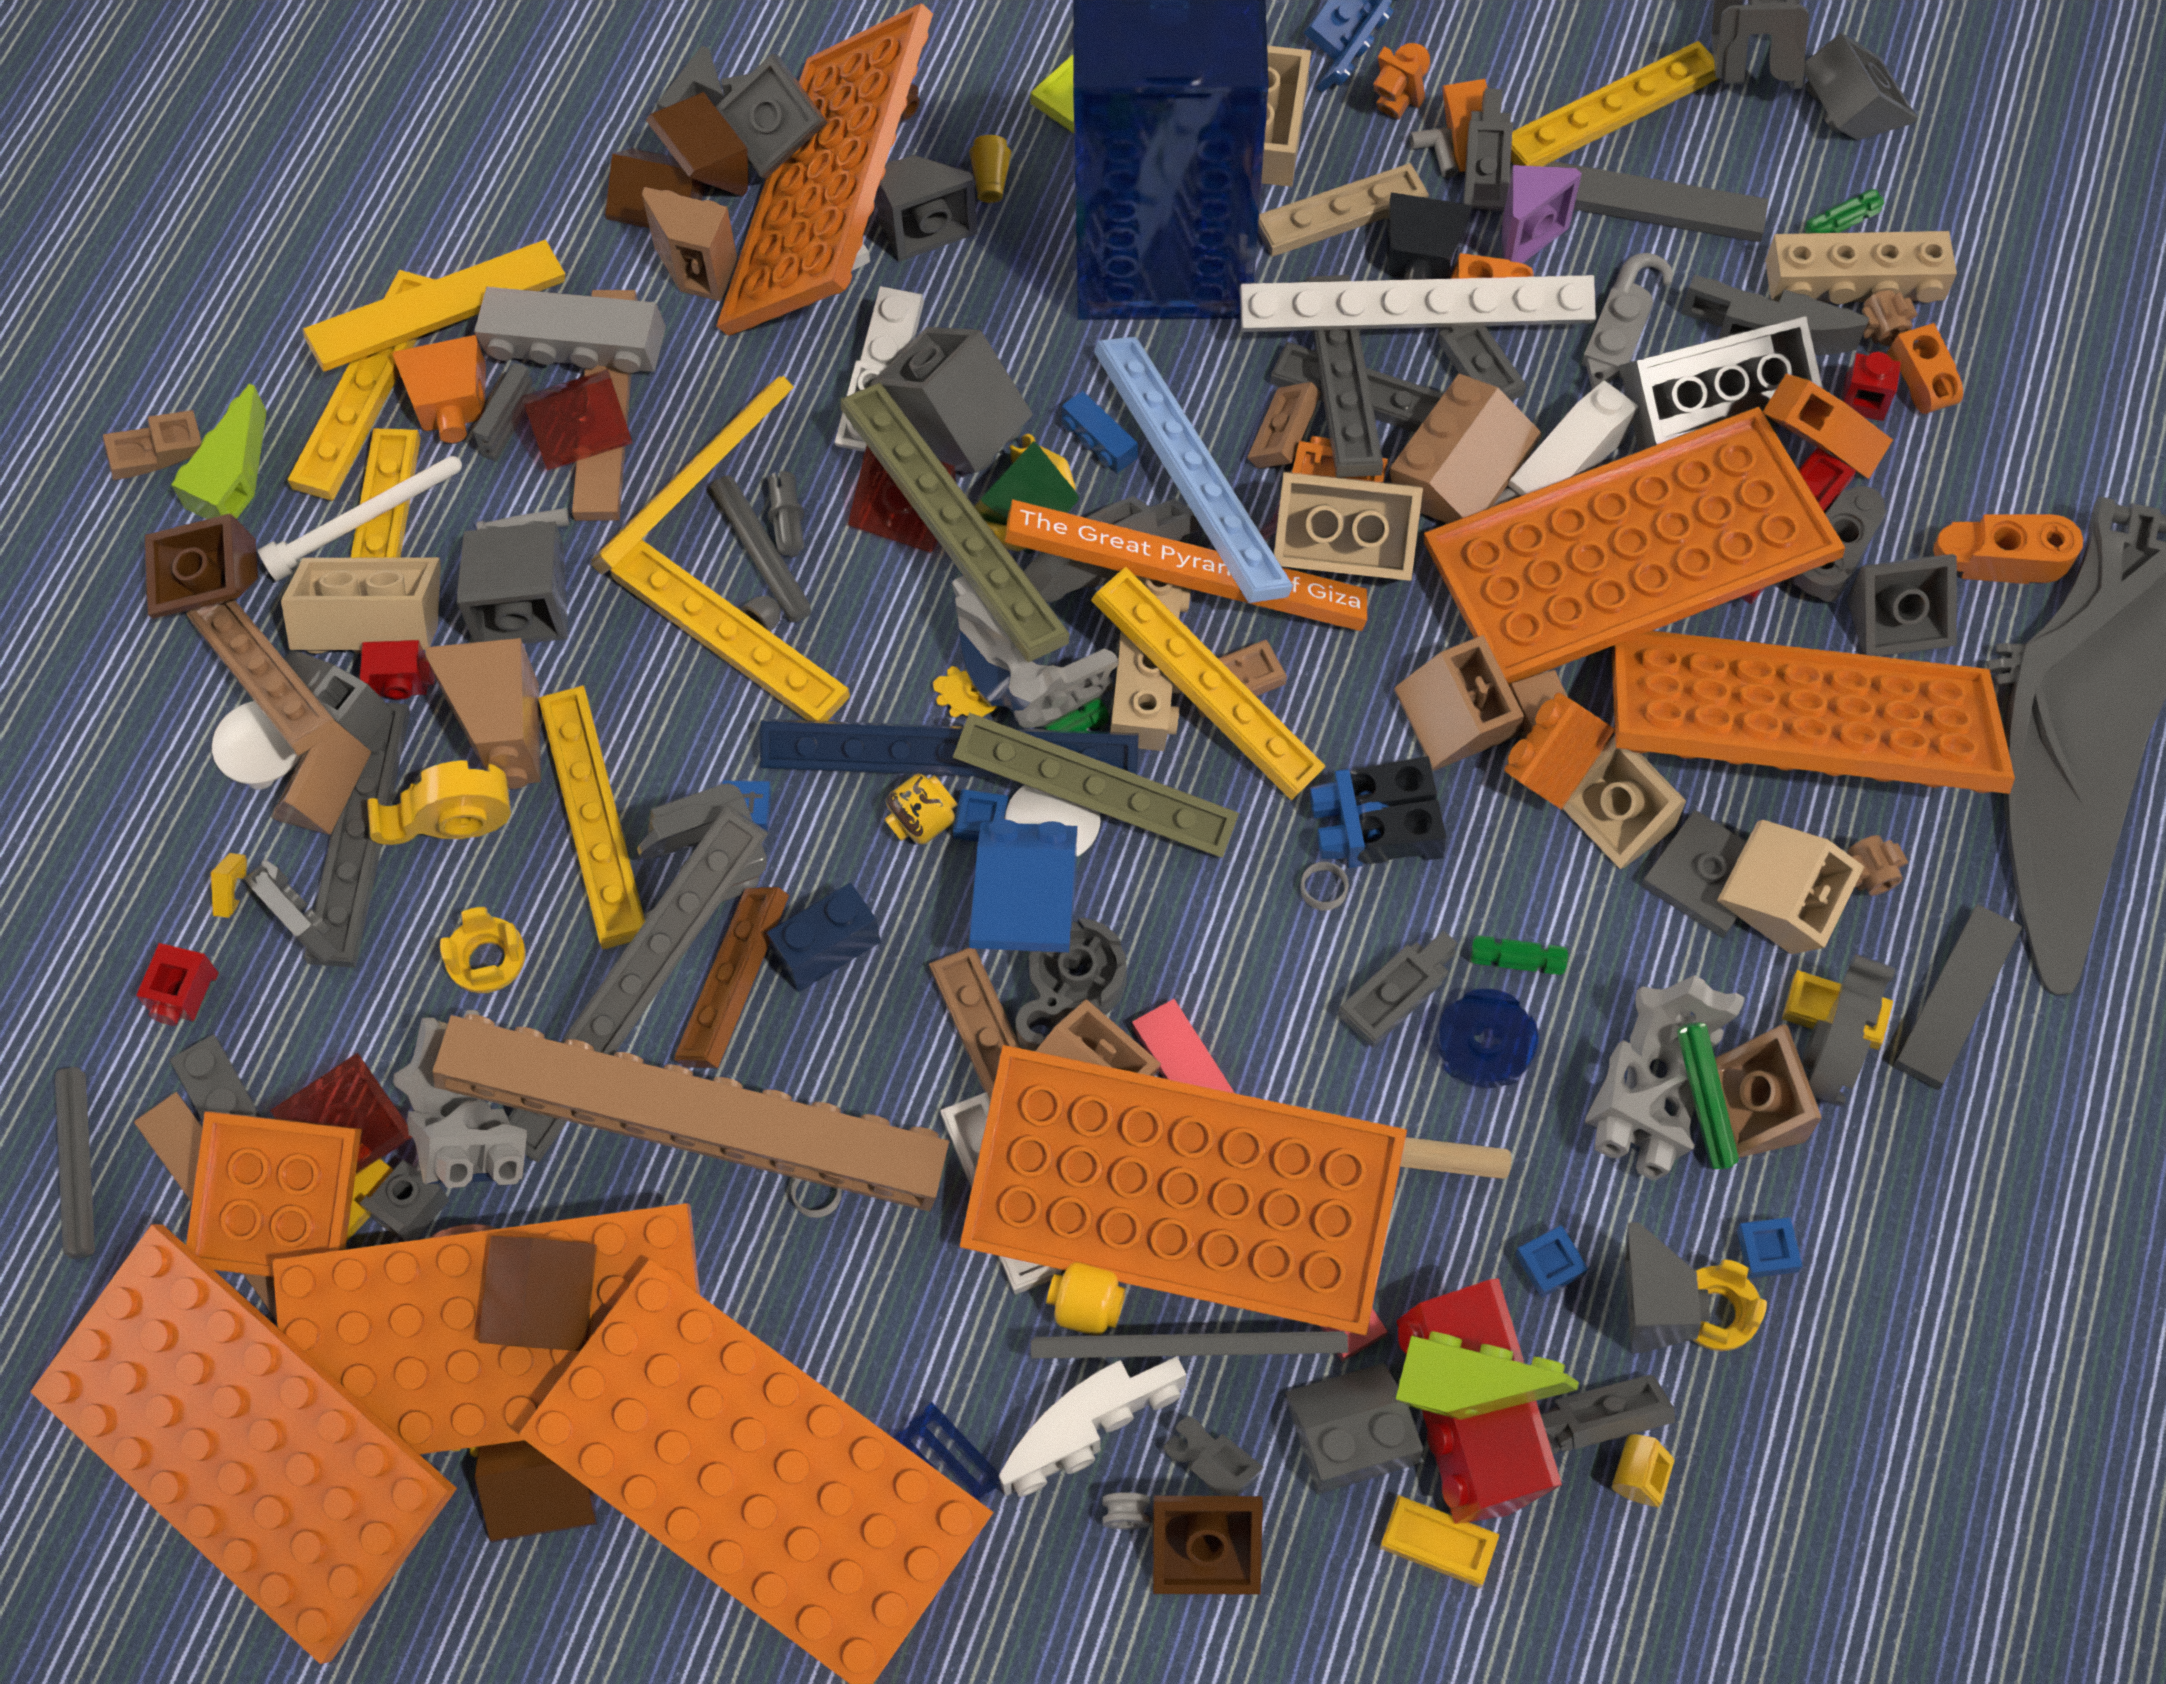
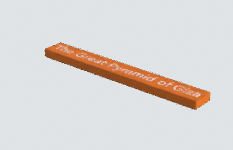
M1012 500L1008 511L1005 543L1117 571L1127 567L1137 576L1248 603L1215 550ZM1283 567L1282 569L1293 584L1289 596L1249 603L1362 631L1367 622L1366 588Z

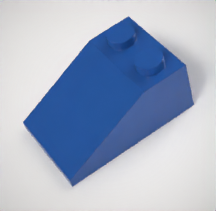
M1007 819L981 822L977 846L969 948L1069 953L1077 877L1078 826L1064 825L1056 821H1048L1042 824H1022Z

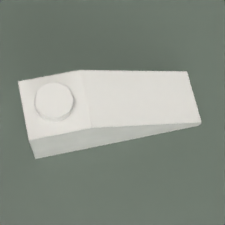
M1603 380L1576 403L1510 479L1508 486L1523 496L1592 470L1625 441L1639 406Z

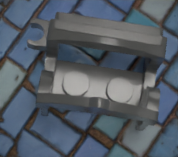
M1714 0L1711 39L1716 78H1724V83L1743 84L1749 36L1751 34L1772 35L1769 56L1770 72L1778 80L1787 81V85L1791 89H1801L1804 77L1809 13L1806 7L1800 5V0H1748L1749 5H1742V0Z
M729 783L721 784L653 808L649 818L647 837L637 848L640 857L643 859L659 858L699 844L727 804L753 821L739 788ZM762 844L721 903L743 895L746 888H756L759 876L765 871L767 865L766 854ZM686 860L680 867V871L688 860ZM653 910L646 913L647 918Z

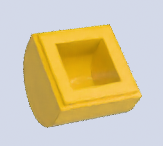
M1637 1434L1628 1435L1611 1487L1616 1493L1629 1500L1659 1508L1662 1504L1675 1460L1656 1438Z

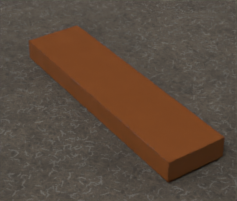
M760 887L746 888L675 1054L674 1060L684 1067H719L770 944L767 932L777 926L789 898V895L781 888Z

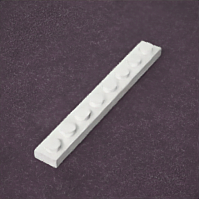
M1594 275L1241 284L1240 286L1241 332L1593 323L1596 320Z

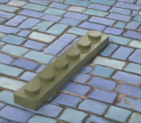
M970 712L953 758L1221 858L1224 856L1239 813Z

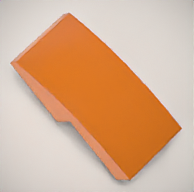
M1485 79L1442 86L1447 129L1452 130L1454 155L1458 172L1465 171L1468 123L1471 120L1472 111L1481 112L1483 91H1485V88H1488Z

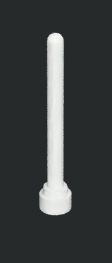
M449 456L289 544L285 541L276 544L273 541L257 551L269 573L277 582L293 573L291 568L299 565L298 559L455 475L461 470L462 463L459 458Z

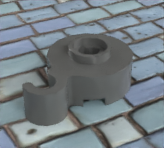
M1078 918V922H1072L1069 953L1030 952V984L1036 1000L1025 1004L1018 1011L1016 1017L1017 1041L1021 1049L1036 1051L1044 1041V1037L1042 1034L1032 1032L1030 1029L1036 1025H1044L1054 1029L1057 1024L1086 999L1104 1015H1107L1120 1002L1127 985L1126 955L1121 947L1118 935L1106 925L1088 918ZM1081 965L1086 966L1087 974L1082 976H1073L1070 974V970H1068L1069 967L1077 970Z
M1854 954L1836 1001L1830 1009L1826 1020H1817L1802 1057L1801 1063L1803 1067L1807 1068L1805 1074L1814 1098L1838 1107H1842L1845 1104L1846 1097L1840 1090L1842 1086L1853 1089L1871 1043V1041L1863 1039V1030L1865 1025L1874 1027L1877 1022L1885 988L1895 973L1894 967L1859 954Z

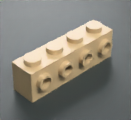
M1949 231L1774 234L1765 260L1771 300L1776 302L1780 301L1785 289L1797 294L1808 295L1824 303L1832 302L1834 304L1865 302L1870 296L1884 290H1892L1895 294L1901 292L1904 299L1910 297L1911 301L1929 303L1945 300L1957 275Z
M1135 575L1178 619L1180 612L1188 613L1191 589ZM1121 631L1118 651L1119 665L1116 670L1110 732L1139 733V749L1164 751L1167 734L1176 735L1178 727L1179 707L1171 706L1172 693L1180 694L1181 690Z

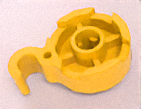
M463 760L441 763L421 772L422 781L417 785L411 783L409 789L400 794L401 803L397 805L383 806L379 804L376 798L367 800L370 837L376 843L384 845L402 844L412 840L418 834L441 839L478 837L496 831L506 824L511 816L508 782L505 772L492 764L488 765V771L468 769V761Z

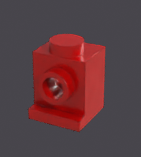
M1873 352L1869 355L1856 353L1850 370L1845 375L1841 401L1845 402L1864 418L1884 421L1897 392L1901 362L1892 360L1883 352ZM1858 389L1879 393L1877 402L1856 398Z
M419 640L363 642L360 680L367 683L380 697L387 696L392 699L401 700L410 698L412 695H427L428 685L434 684L435 675Z
M159 943L136 996L149 1010V1017L160 1023L176 1026L180 1018L194 1022L210 982L216 981L219 972L203 953Z

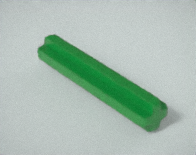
M1704 1022L1687 1023L1678 1028L1677 1035L1708 1163L1712 1169H1727L1738 1163L1739 1156L1708 1028Z

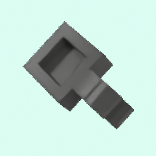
M1186 1416L1175 1427L1179 1433L1186 1437L1188 1444L1174 1435L1163 1446L1165 1452L1176 1461H1195L1190 1470L1204 1480L1208 1488L1222 1496H1240L1256 1480L1264 1468L1224 1434H1221L1215 1440L1196 1419L1190 1416Z

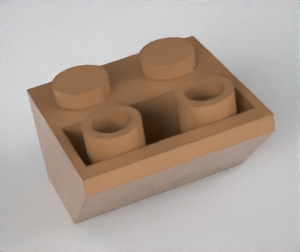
M644 187L642 197L654 247L679 291L721 301L738 262L728 208L714 201H701L680 196L669 190L660 191Z
M1484 635L1440 652L1394 688L1425 756L1430 758L1433 771L1508 741L1520 734L1524 715Z
M1087 999L1057 1024L1035 1051L1155 1076L1161 1065L1159 1061Z

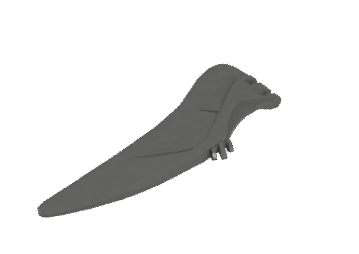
M2099 496L2094 503L2088 528L2089 537L2083 560L2074 584L2061 607L2047 625L2026 644H1996L1997 654L2011 658L1994 659L1986 662L1990 672H2009L1995 677L1997 686L2012 685L2005 726V738L2015 776L2010 794L2004 793V814L2009 857L2019 909L2030 950L2041 982L2047 991L2055 996L2071 994L2080 980L2146 742L2166 698V542L2156 540L2158 532L2166 534V515L2161 514V510L2158 508L2130 503L2128 507L2115 504L2114 499ZM2111 523L2121 524V532L2110 530Z

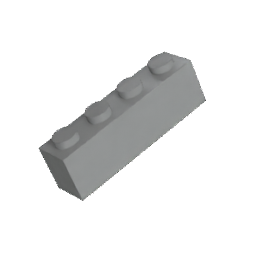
M486 287L474 333L486 355L499 360H510L512 358L529 359L546 365L553 364L554 362L570 363L587 369H592L599 365L614 367L628 373H635L639 370L655 372L666 325L656 302Z

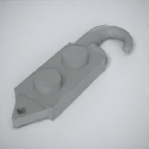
M1636 254L1628 258L1621 267L1588 343L1581 364L1587 367L1592 390L1603 380L1609 383L1616 377L1622 378L1619 365L1631 361L1650 315L1653 298L1647 290L1634 283L1639 270L1644 267H1653L1662 273L1665 286H1670L1672 283L1673 273L1671 266L1665 259L1656 254Z

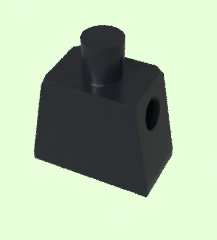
M1391 192L1386 222L1387 273L1392 277L1403 278V280L1450 279L1467 237L1472 205Z

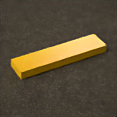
M373 428L360 505L415 475L421 440L418 430ZM410 499L355 529L350 558H401Z

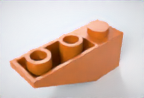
M1787 373L1763 410V414L1855 469L1858 474L1867 479L1871 477L1893 439L1845 402L1810 380Z

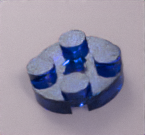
M1476 989L1464 994V998L1457 1000L1444 1011L1438 1028L1437 1047L1444 1061L1443 1064L1446 1072L1451 1077L1480 1088H1498L1517 1083L1521 1079L1522 1074L1531 1066L1538 1048V1028L1532 1015L1529 1018L1527 1012L1519 1006V1000L1511 994L1500 990ZM1484 1028H1489L1493 1030L1494 1038L1501 1039V1044H1495L1491 1049L1484 1048L1480 1042L1475 1040L1474 1035L1479 1036Z

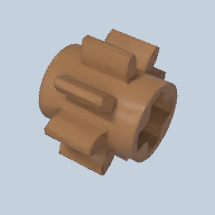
M1892 290L1880 291L1870 296L1865 301L1862 309L1864 316L1869 317L1863 335L1865 339L1871 337L1874 343L1880 342L1883 346H1891L1898 334L1912 330L1913 325L1910 320L1918 316L1910 297L1904 299L1901 292L1895 294Z
M1875 835L1855 843L1847 851L1848 855L1865 866L1855 885L1859 891L1866 888L1869 895H1879L1891 890L1902 882L1903 877L1899 868L1908 864V861L1898 843L1893 844L1891 840L1883 842L1879 835Z

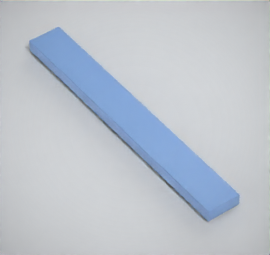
M1137 337L1098 340L1094 351L1095 355L1248 603L1288 597L1293 584Z

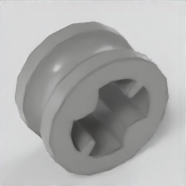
M1112 1493L1103 1496V1506L1108 1508V1514L1103 1516V1526L1112 1529H1141L1150 1526V1517L1144 1513L1145 1507L1150 1506L1149 1496L1140 1493Z

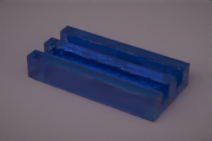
M933 1402L924 1408V1412L919 1417L915 1416L903 1432L900 1430L893 1437L935 1468L911 1442L918 1435L971 1491V1496L979 1502L986 1499L1000 1485L997 1470ZM933 1421L987 1481L981 1486L926 1426Z

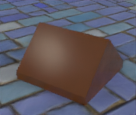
M704 92L658 110L648 116L646 119L647 123L690 178L740 196L746 194L748 191V148Z
M635 148L612 153L605 216L607 220L650 228L642 197L644 187L660 191L669 190L680 196L702 201L708 184L690 178L673 156Z
M491 1236L478 1343L581 1351L587 1342L597 1245L538 1238Z
M525 1440L479 1447L475 1481L491 1543L597 1525L594 1492Z
M1154 1496L1153 1594L1261 1595L1262 1496Z

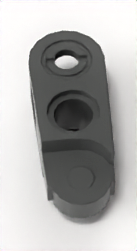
M1857 486L1841 492L1825 515L1839 538L1846 542H1842L1845 546L1843 558L1823 565L1822 569L1817 567L1789 578L1791 584L1801 588L1807 594L1819 597V599L1825 602H1834L1841 596L1887 512L1884 509V499L1878 491L1868 486Z

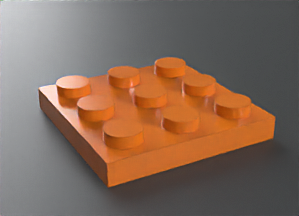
M213 1111L205 1112L186 1246L213 1270L274 1277L272 1263L274 1259L345 1250L362 1129Z

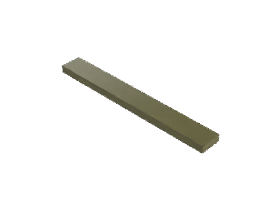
M879 382L840 399L841 410L1026 661L1029 663L1069 644L1070 633L883 385Z

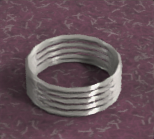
M1317 862L1309 866L1302 876L1300 885L1304 901L1312 908L1321 911L1339 907L1345 900L1349 887L1348 877L1344 870L1330 862ZM1324 870L1335 873L1344 884L1343 894L1331 902L1315 900L1307 893L1304 884L1310 874Z
M794 1178L791 1184V1195L795 1207L802 1214L808 1217L820 1218L829 1215L837 1208L842 1194V1190L837 1188V1194L833 1202L827 1207L819 1210H809L802 1207L796 1200V1189L802 1180Z

